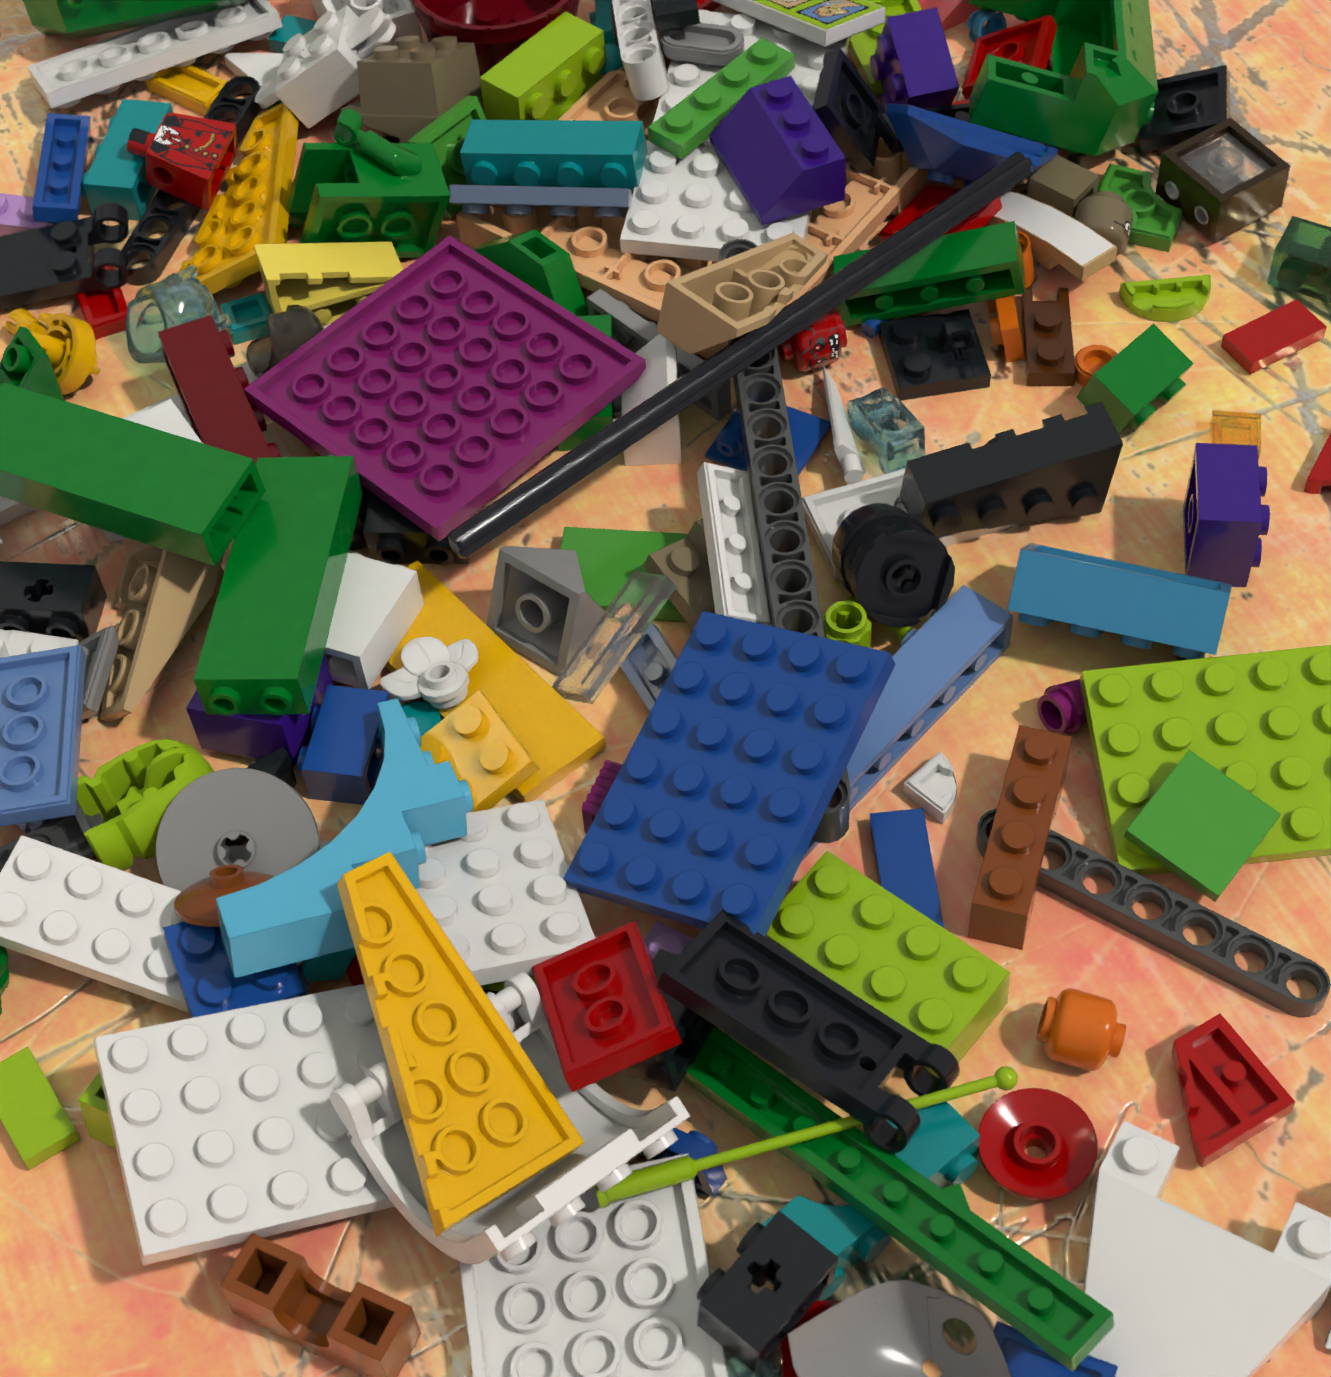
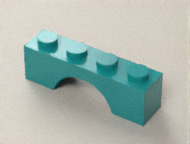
M947 1101L918 1109L917 1112L921 1121L919 1130L903 1151L892 1154L940 1189L947 1187L949 1184H963L979 1165L977 1159L981 1135ZM887 1121L890 1125L897 1128L892 1122ZM797 1195L779 1210L839 1257L834 1280L818 1298L819 1300L828 1298L842 1285L846 1279L845 1272L861 1258L865 1262L873 1260L887 1247L891 1240V1236L849 1204L841 1206L824 1205ZM776 1213L766 1222H764L763 1225L766 1226L770 1222V1220L776 1215Z

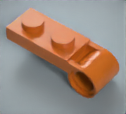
M1017 231L1023 252L1025 288H1028L1036 277L1029 237L1025 233ZM1014 295L987 300L988 312H998V317L989 319L994 346L1004 345L1007 363L1025 359Z

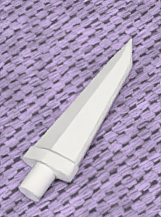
M823 366L824 387L833 434L834 451L842 467L845 481L849 484L860 482L863 479L865 468L857 449L838 387Z

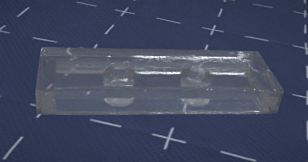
M634 572L556 678L552 688L564 699L593 704L677 588L667 575Z

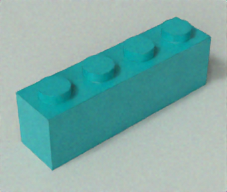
M471 120L460 151L467 185L626 188L634 191V187H639L647 156L643 121Z

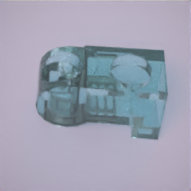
M881 387L863 397L848 401L846 409L851 427L860 439L865 440L879 457V468L884 474L906 468L907 461L925 456V427L888 389Z

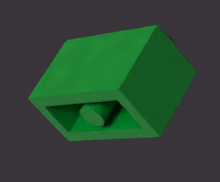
M1153 323L1099 369L1082 388L1076 398L1085 407L1102 402L1118 434L1129 425L1138 430L1157 411L1153 406L1154 403L1159 399L1165 404L1169 403L1187 385L1181 378L1194 363Z

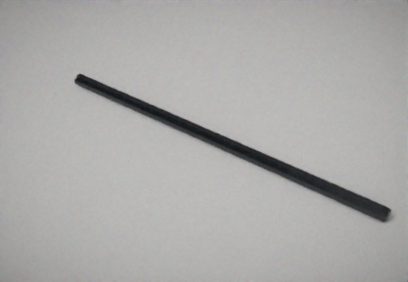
M1015 152L784 307L767 325L742 335L448 533L447 537L451 549L460 558H467L1030 176V167L1032 166L1030 158H1025L1021 152Z

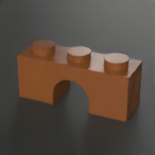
M251 1233L220 1284V1288L235 1315L366 1377H398L421 1336L412 1306L358 1281L352 1292L342 1290L313 1272L304 1256L254 1233Z

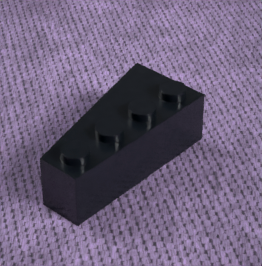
M1099 402L1086 406V415L1065 421L1062 414L1043 419V428L1016 436L1014 430L1010 429L995 434V438L981 447L973 449L968 442L909 460L905 468L900 498L906 512L916 516L934 535H948L956 532L985 528L993 529L999 526L1102 512L1123 442L1103 403Z

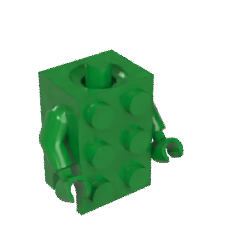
M343 109L337 119L338 123L333 132L337 143H303L288 202L289 213H308L300 243L392 242L398 258L423 256L435 245L450 199V193L433 143H391L371 130L367 131V133L362 131V116L353 109Z

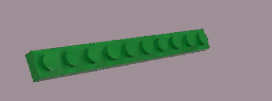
M716 1026L683 1078V1081L762 1140L842 1118ZM856 1127L776 1149L1072 1372L1114 1327L1113 1313L895 1155L875 1147L866 1135Z

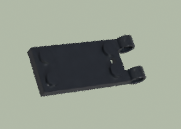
M103 203L94 209L92 217L63 221L55 225L0 236V310L101 288L117 289L124 286L128 281V257L126 254L116 248H102L94 253V245L100 243L116 244L127 238L129 233V215L127 210L116 203ZM115 221L119 224L115 226H108L103 224L102 222ZM106 266H113L118 268V270L108 271L102 268Z
M723 909L666 967L657 985V988L863 1123V1130L868 1140L875 1147L887 1153L903 1151L917 1133L921 1124L920 1116L910 1102L900 1096L890 1095L882 1089L896 1069L899 1068L904 1071L906 1084L918 1096L950 1088L959 1076L960 1068L958 1061L948 1049L941 1045L927 1042L757 932L753 935L748 925L729 915ZM924 1066L932 1069L938 1077L928 1072ZM886 1119L889 1120L890 1122H892L897 1128H895V1127H893L892 1125H890V1124L886 1121Z

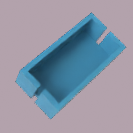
M1029 543L1020 549L1007 610L1018 612V621L1026 624L1049 627V623L1054 620L1070 624L1069 632L1077 635L1100 638L1101 633L1107 631L1121 634V643L1128 646L1152 649L1154 642L1174 646L1172 653L1174 655L1188 659L1204 658L1206 653L1214 655L1217 653L1232 584Z

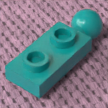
M595 0V11L590 12L589 17L592 25L604 30L606 60L603 68L600 70L601 75L604 76L609 71H615L623 67L620 55L612 0Z

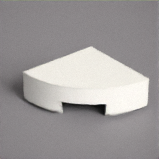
M939 752L904 782L903 794L942 824L949 818L954 809L957 785L951 763Z

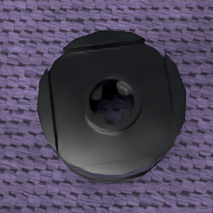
M873 503L854 510L837 528L832 543V557L835 567L841 577L843 586L875 621L891 627L913 626L922 622L919 619L920 617L927 615L932 609L937 612L945 604L954 585L955 566L952 557L948 555L945 545L916 516L890 504Z

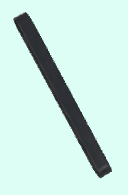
M239 76L227 81L204 116L206 119L218 121L235 120L233 124H236V149L261 110V107L255 102L256 94L260 90L259 83L256 79L249 76ZM252 94L247 98L234 99L238 95ZM160 189L158 190L121 250L128 257L127 282L129 284L144 286L151 284L161 276L199 213L200 207ZM174 203H186L184 206L177 209H166L169 205ZM155 232H168L165 236L160 238H148L151 234ZM138 261H151L148 265L144 267H130L133 263Z

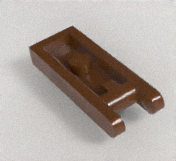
M1025 288L1026 293L1021 294L1027 386H1074L1075 363L1068 288H1058L1057 301H1032V289Z

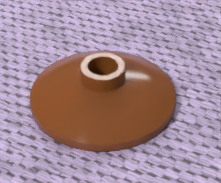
M233 864L216 867L210 871V877L192 884L178 894L174 900L175 914L180 920L192 925L220 927L216 898L261 884L275 876L253 871H243V867Z

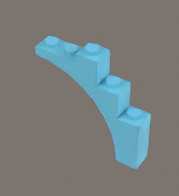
M398 698L377 703L380 742L384 753V760L376 785L358 815L329 844L299 865L261 884L216 898L221 937L235 978L354 948L337 883L343 874L391 852L414 888L418 889L420 888L418 865L426 863L424 846L467 836L466 813L473 811L470 787L466 780L458 781L449 761L434 764L431 752L429 750L421 751V736L417 721L414 717H406Z

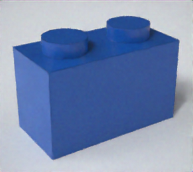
M336 685L327 686L322 704H316L312 712V736L309 746H303L298 756V775L304 778L310 799L364 805L376 785L384 760V753L380 742L377 703L390 700L388 691Z

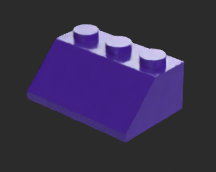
M792 76L775 79L749 88L710 134L711 145L761 226L845 200L846 157Z

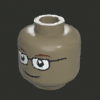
M1109 191L1095 192L1079 202L1074 215V219L1085 224L1117 246L1116 256L1124 252L1128 245L1134 218L1132 209L1120 195Z

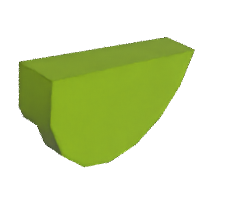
M1211 274L1120 283L1119 296L1125 306L1138 316L1158 322H1176L1191 318L1204 308L1210 295Z

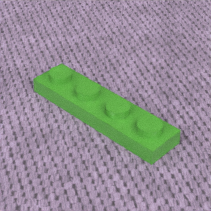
M764 38L759 39L648 127L649 142L683 159L710 137V134L749 88L775 79L784 78L795 69V54Z

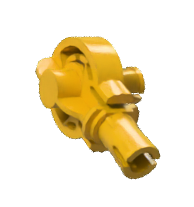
M20 308L13 310L8 315L9 318L17 322V325H14L6 320V329L11 335L15 336L19 327L28 328L47 353L62 395L75 392L90 374H99L100 368L96 366L95 336L91 326L86 321L63 313L52 315L45 312L39 314L38 319H36L29 311Z

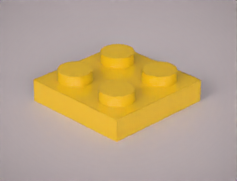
M480 690L475 692L421 737L420 749L421 751L429 750L431 752L434 764L449 761L458 781H467L473 799L472 812L491 809L540 769L489 699Z

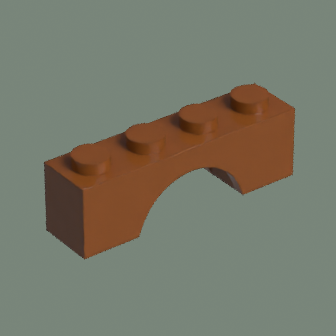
M1019 725L971 904L969 938L1019 950L1023 949L1046 844L1054 815L1057 813L1066 777L1072 736Z

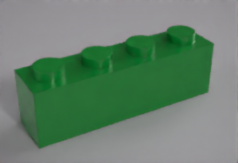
M1015 221L941 235L838 305L844 327L863 324L865 321L872 319H891L1026 293L1023 252ZM869 250L833 256L834 274Z

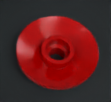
M1025 1088L1012 1091L997 1099L987 1109L979 1125L978 1133L981 1137L978 1153L984 1169L1000 1187L1018 1197L1040 1201L1064 1197L1078 1189L1087 1180L1095 1165L1098 1144L1091 1120L1078 1104L1058 1092L1042 1088ZM1036 1146L1041 1148L1046 1156L1044 1158H1033L1028 1156L1025 1150Z

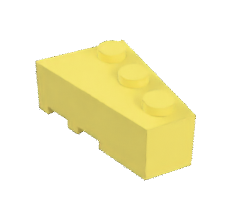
M392 242L254 244L269 307L283 345L333 323L403 270Z

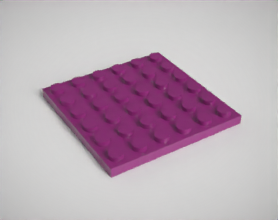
M449 235L244 388V392L251 405L321 456H354L362 486L440 542L450 531L461 525L633 385L642 375L646 364L645 359Z

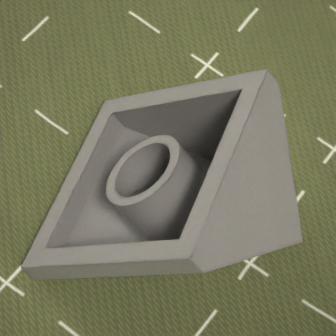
M504 546L500 548L486 625L511 648L562 678L567 676L607 616V613L585 591L576 550Z

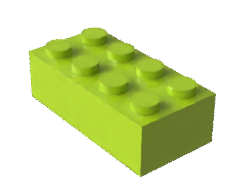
M829 851L822 855L783 899L765 936L927 1042L938 1044L948 1049L955 1056L958 1063L1008 1003L1010 972ZM924 1066L928 1072L938 1077L932 1069Z

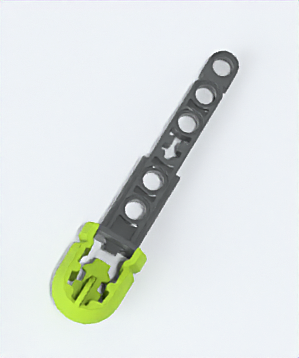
M169 739L147 742L98 767L94 779L86 776L78 778L76 815L55 818L23 836L88 859L97 857L100 863L125 871L132 867L135 857L148 859L156 855V839L159 825L169 804L192 781L214 771L207 760L189 744ZM20 837L0 847V873Z

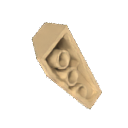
M791 233L670 280L666 283L656 332L674 343L675 347L692 355L765 326L825 264L827 254L798 235Z
M140 543L127 550L114 601V607L122 610L121 621L119 625L114 626L120 642L103 694L100 719L111 722L133 713L203 608L219 588L224 575V570L221 568L224 554L217 564L212 566L145 543Z

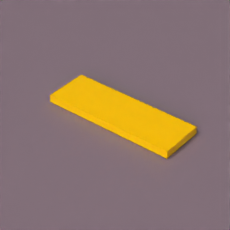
M418 560L407 566L408 569L417 571L424 606L385 667L391 673L404 666L401 660L402 648L415 638L431 636L439 639L446 647L462 639L471 640L478 649L479 659L468 672L470 681L467 696L462 702L453 707L436 709L439 711L442 720L478 690L489 699L540 768L512 791L521 802L533 801L606 748L605 737ZM422 697L417 698L419 701H424V702L429 703V701H426V700L423 699Z

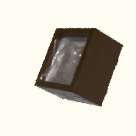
M1228 118L1162 152L1155 193L1167 204L1183 211L1182 216L1214 243L1282 207L1290 165L1232 118Z

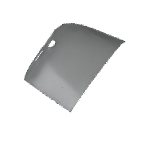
M906 1279L887 1281L855 1293L787 1334L792 1364L797 1377H928L922 1369L926 1358L931 1359V1362L939 1367L942 1372L940 1377H1012L997 1338L986 1317L977 1307L942 1290ZM947 1319H960L973 1330L977 1341V1346L973 1353L963 1354L949 1345L943 1332V1326Z

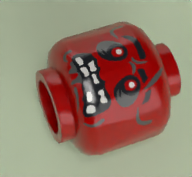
M829 311L779 345L777 351L782 361L790 360L791 364L799 371H809L838 361L842 348L847 346L846 330L840 315L837 312L831 313Z

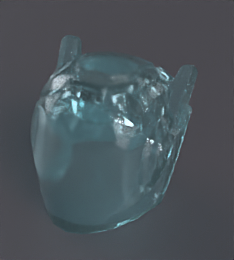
M190 265L177 274L172 273L159 282L140 288L135 298L128 303L126 316L127 344L131 357L137 363H165L158 331L208 315H212L218 332L232 324L229 314L219 315L214 297L208 288L195 278L198 275L195 265Z

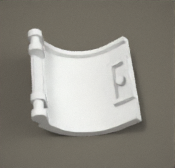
M519 972L505 981L504 989L499 993L488 992L486 995L585 1142L577 1151L436 1238L387 1063L384 1061L378 1062L364 1072L365 1078L357 1084L345 1083L330 1093L331 1103L353 1137L350 1139V1142L389 1200L405 1219L431 1244L448 1256L467 1264H480L498 1253L504 1262L511 1260L537 1241L531 1232L532 1229L546 1219H549L553 1227H556L586 1206L580 1198L581 1194L595 1184L603 1193L632 1173L627 1161L641 1151L648 1160L662 1152L678 1140L672 1129L690 1117L678 1096L673 1097L655 1109L639 1110L619 1102L596 1083L572 1092L562 1072L538 988L534 981L524 972ZM516 1009L525 1025L513 1032L508 1014ZM377 1099L386 1116L372 1124L366 1106Z

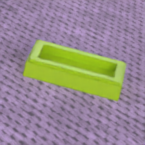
M28 1046L0 1062V1120L29 1170L81 1140Z

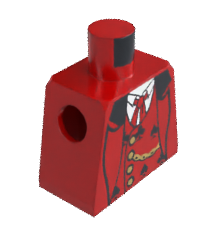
M169 113L164 116L156 133L133 128L128 138L127 152L146 158V181L151 186L202 209L209 210L236 156V124Z

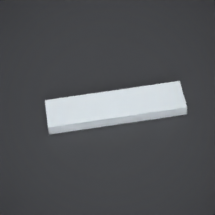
M703 462L697 472L715 614L772 626L749 472Z

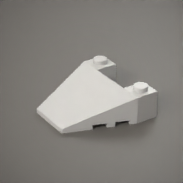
M1123 1120L1099 1169L1094 1188L1083 1292L1113 1313L1114 1327L1088 1355L1117 1365L1118 1369L1115 1377H1252L1267 1361L1270 1362L1305 1322L1308 1323L1320 1311L1331 1288V1217L1296 1202L1274 1252L1268 1251L1162 1200L1161 1197L1171 1178L1180 1147Z

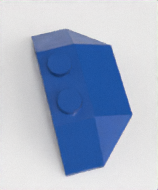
M888 103L886 114L911 166L927 171V180L952 186L954 179L966 182V186L1015 152H1021L1025 158H1030L1032 162L1030 167L1031 174H1033L1054 159L1059 149L912 105Z

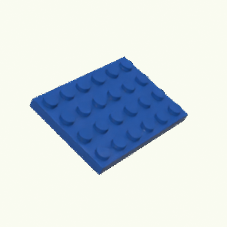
M703 611L563 877L566 884L576 887L578 892L700 929H704L723 909L729 915L748 925L753 935L758 932L766 936L896 665L890 652Z

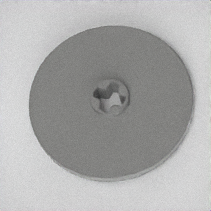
M250 768L221 769L203 775L188 784L175 796L166 809L160 822L156 839V861L163 885L179 891H183L192 884L210 877L209 873L211 870L223 865H239L243 867V871L277 876L299 865L320 850V837L315 818L301 795L280 778L267 772ZM244 835L249 839L246 849L252 853L249 860L240 858L233 863L228 859L231 850L225 843L228 838L237 840Z

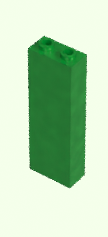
M3 382L0 386L1 497L215 566L266 491L252 458Z
M354 456L257 458L256 467L266 491L234 538L193 679L207 714L229 716L234 714L285 715L310 713L363 495V488Z

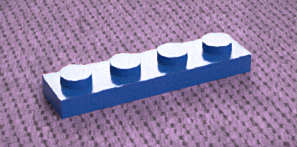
M47 113L32 206L33 221L48 222L55 225L63 221L79 219L82 199V177L86 169L91 132L90 116Z

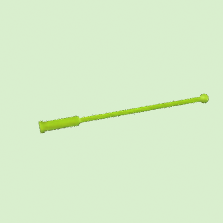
M1002 1066L996 1070L993 1076L911 1098L907 1101L918 1110L996 1087L1001 1090H1011L1016 1086L1018 1076L1013 1068ZM848 1116L706 1157L693 1159L686 1155L633 1170L630 1175L601 1193L596 1184L594 1185L600 1209L608 1207L611 1202L692 1180L698 1171L861 1126L863 1123L852 1116Z

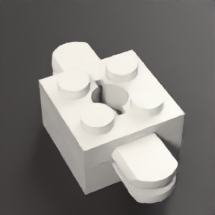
M348 5L336 13L332 11L325 13L317 20L311 31L304 36L301 33L294 35L284 45V55L282 63L277 70L278 75L260 88L256 94L255 102L262 109L267 108L266 111L283 102L308 129L360 94L357 62L373 55L372 49L388 43L395 34L396 25L389 18L384 19L385 13L378 6H374L359 18Z

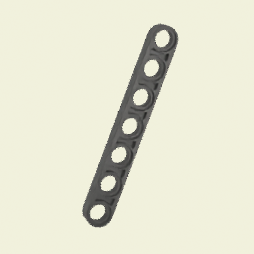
M997 808L986 812L978 823L976 844L983 857L989 840L986 833L992 829ZM1050 829L1045 851H1053L1063 858L1064 864L1057 869L1050 870L1041 867L1037 886L1289 1015L1310 1017L1318 1014L1324 1007L1331 986L1330 978L1325 969L1316 962ZM1092 875H1100L1112 883L1113 889L1109 893L1097 895L1088 891L1083 885V881ZM1141 900H1149L1161 907L1163 915L1155 920H1146L1136 915L1132 906ZM1190 926H1201L1211 932L1214 941L1206 946H1197L1186 940L1183 931ZM1243 951L1256 953L1265 962V968L1258 972L1245 971L1236 964L1234 956ZM1293 978L1307 979L1315 985L1318 994L1311 999L1298 998L1290 993L1286 983Z

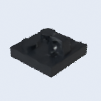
M838 47L826 52L824 55L823 69L820 72L812 108L846 159L850 161L858 173H862L874 168L880 139L874 123L877 114L885 113V108L842 49Z
M1227 65L1157 79L1158 93L1154 100V113L1147 127L1142 126L1139 133L1143 152L1171 148L1230 118V77Z
M969 309L953 311L948 314H932L879 322L880 342L899 401L990 387L991 373Z

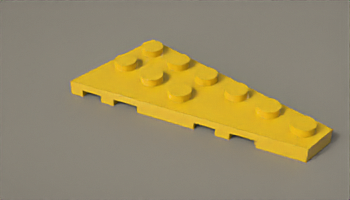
M283 102L255 117L239 149L244 157L237 167L229 169L224 179L229 185L225 196L223 194L216 195L194 239V243L199 248L192 259L183 261L178 271V274L183 278L179 288L170 289L164 299L165 303L174 313L224 288L236 287L247 276L259 271L260 268L254 244H287L290 214L288 202L293 184L299 119Z
M388 852L343 874L337 883V887L437 1238L571 1155L585 1142L392 853Z

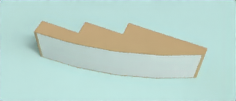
M1006 191L1000 195L1002 209L984 226L1015 221L1017 231H1021L1029 237L1032 255L1035 260L1048 270L1060 264L1081 281L1116 260L1117 246L1056 208L1019 193Z

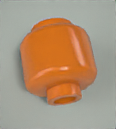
M1067 988L1062 990L1057 998L1047 997L1041 1013L1036 1040L1044 1042V1051L1049 1059L1087 1071H1095L1104 1064L1107 1056L1118 1058L1126 1034V1025L1117 1022V1008L1112 1000L1074 988Z

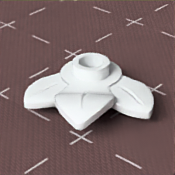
M431 636L412 639L402 648L401 660L404 666L380 679L381 687L384 691H388L391 697L398 698L401 701L422 697L435 708L445 709L453 707L462 702L468 694L470 681L468 672L478 662V649L469 639L459 640L448 647L439 639Z

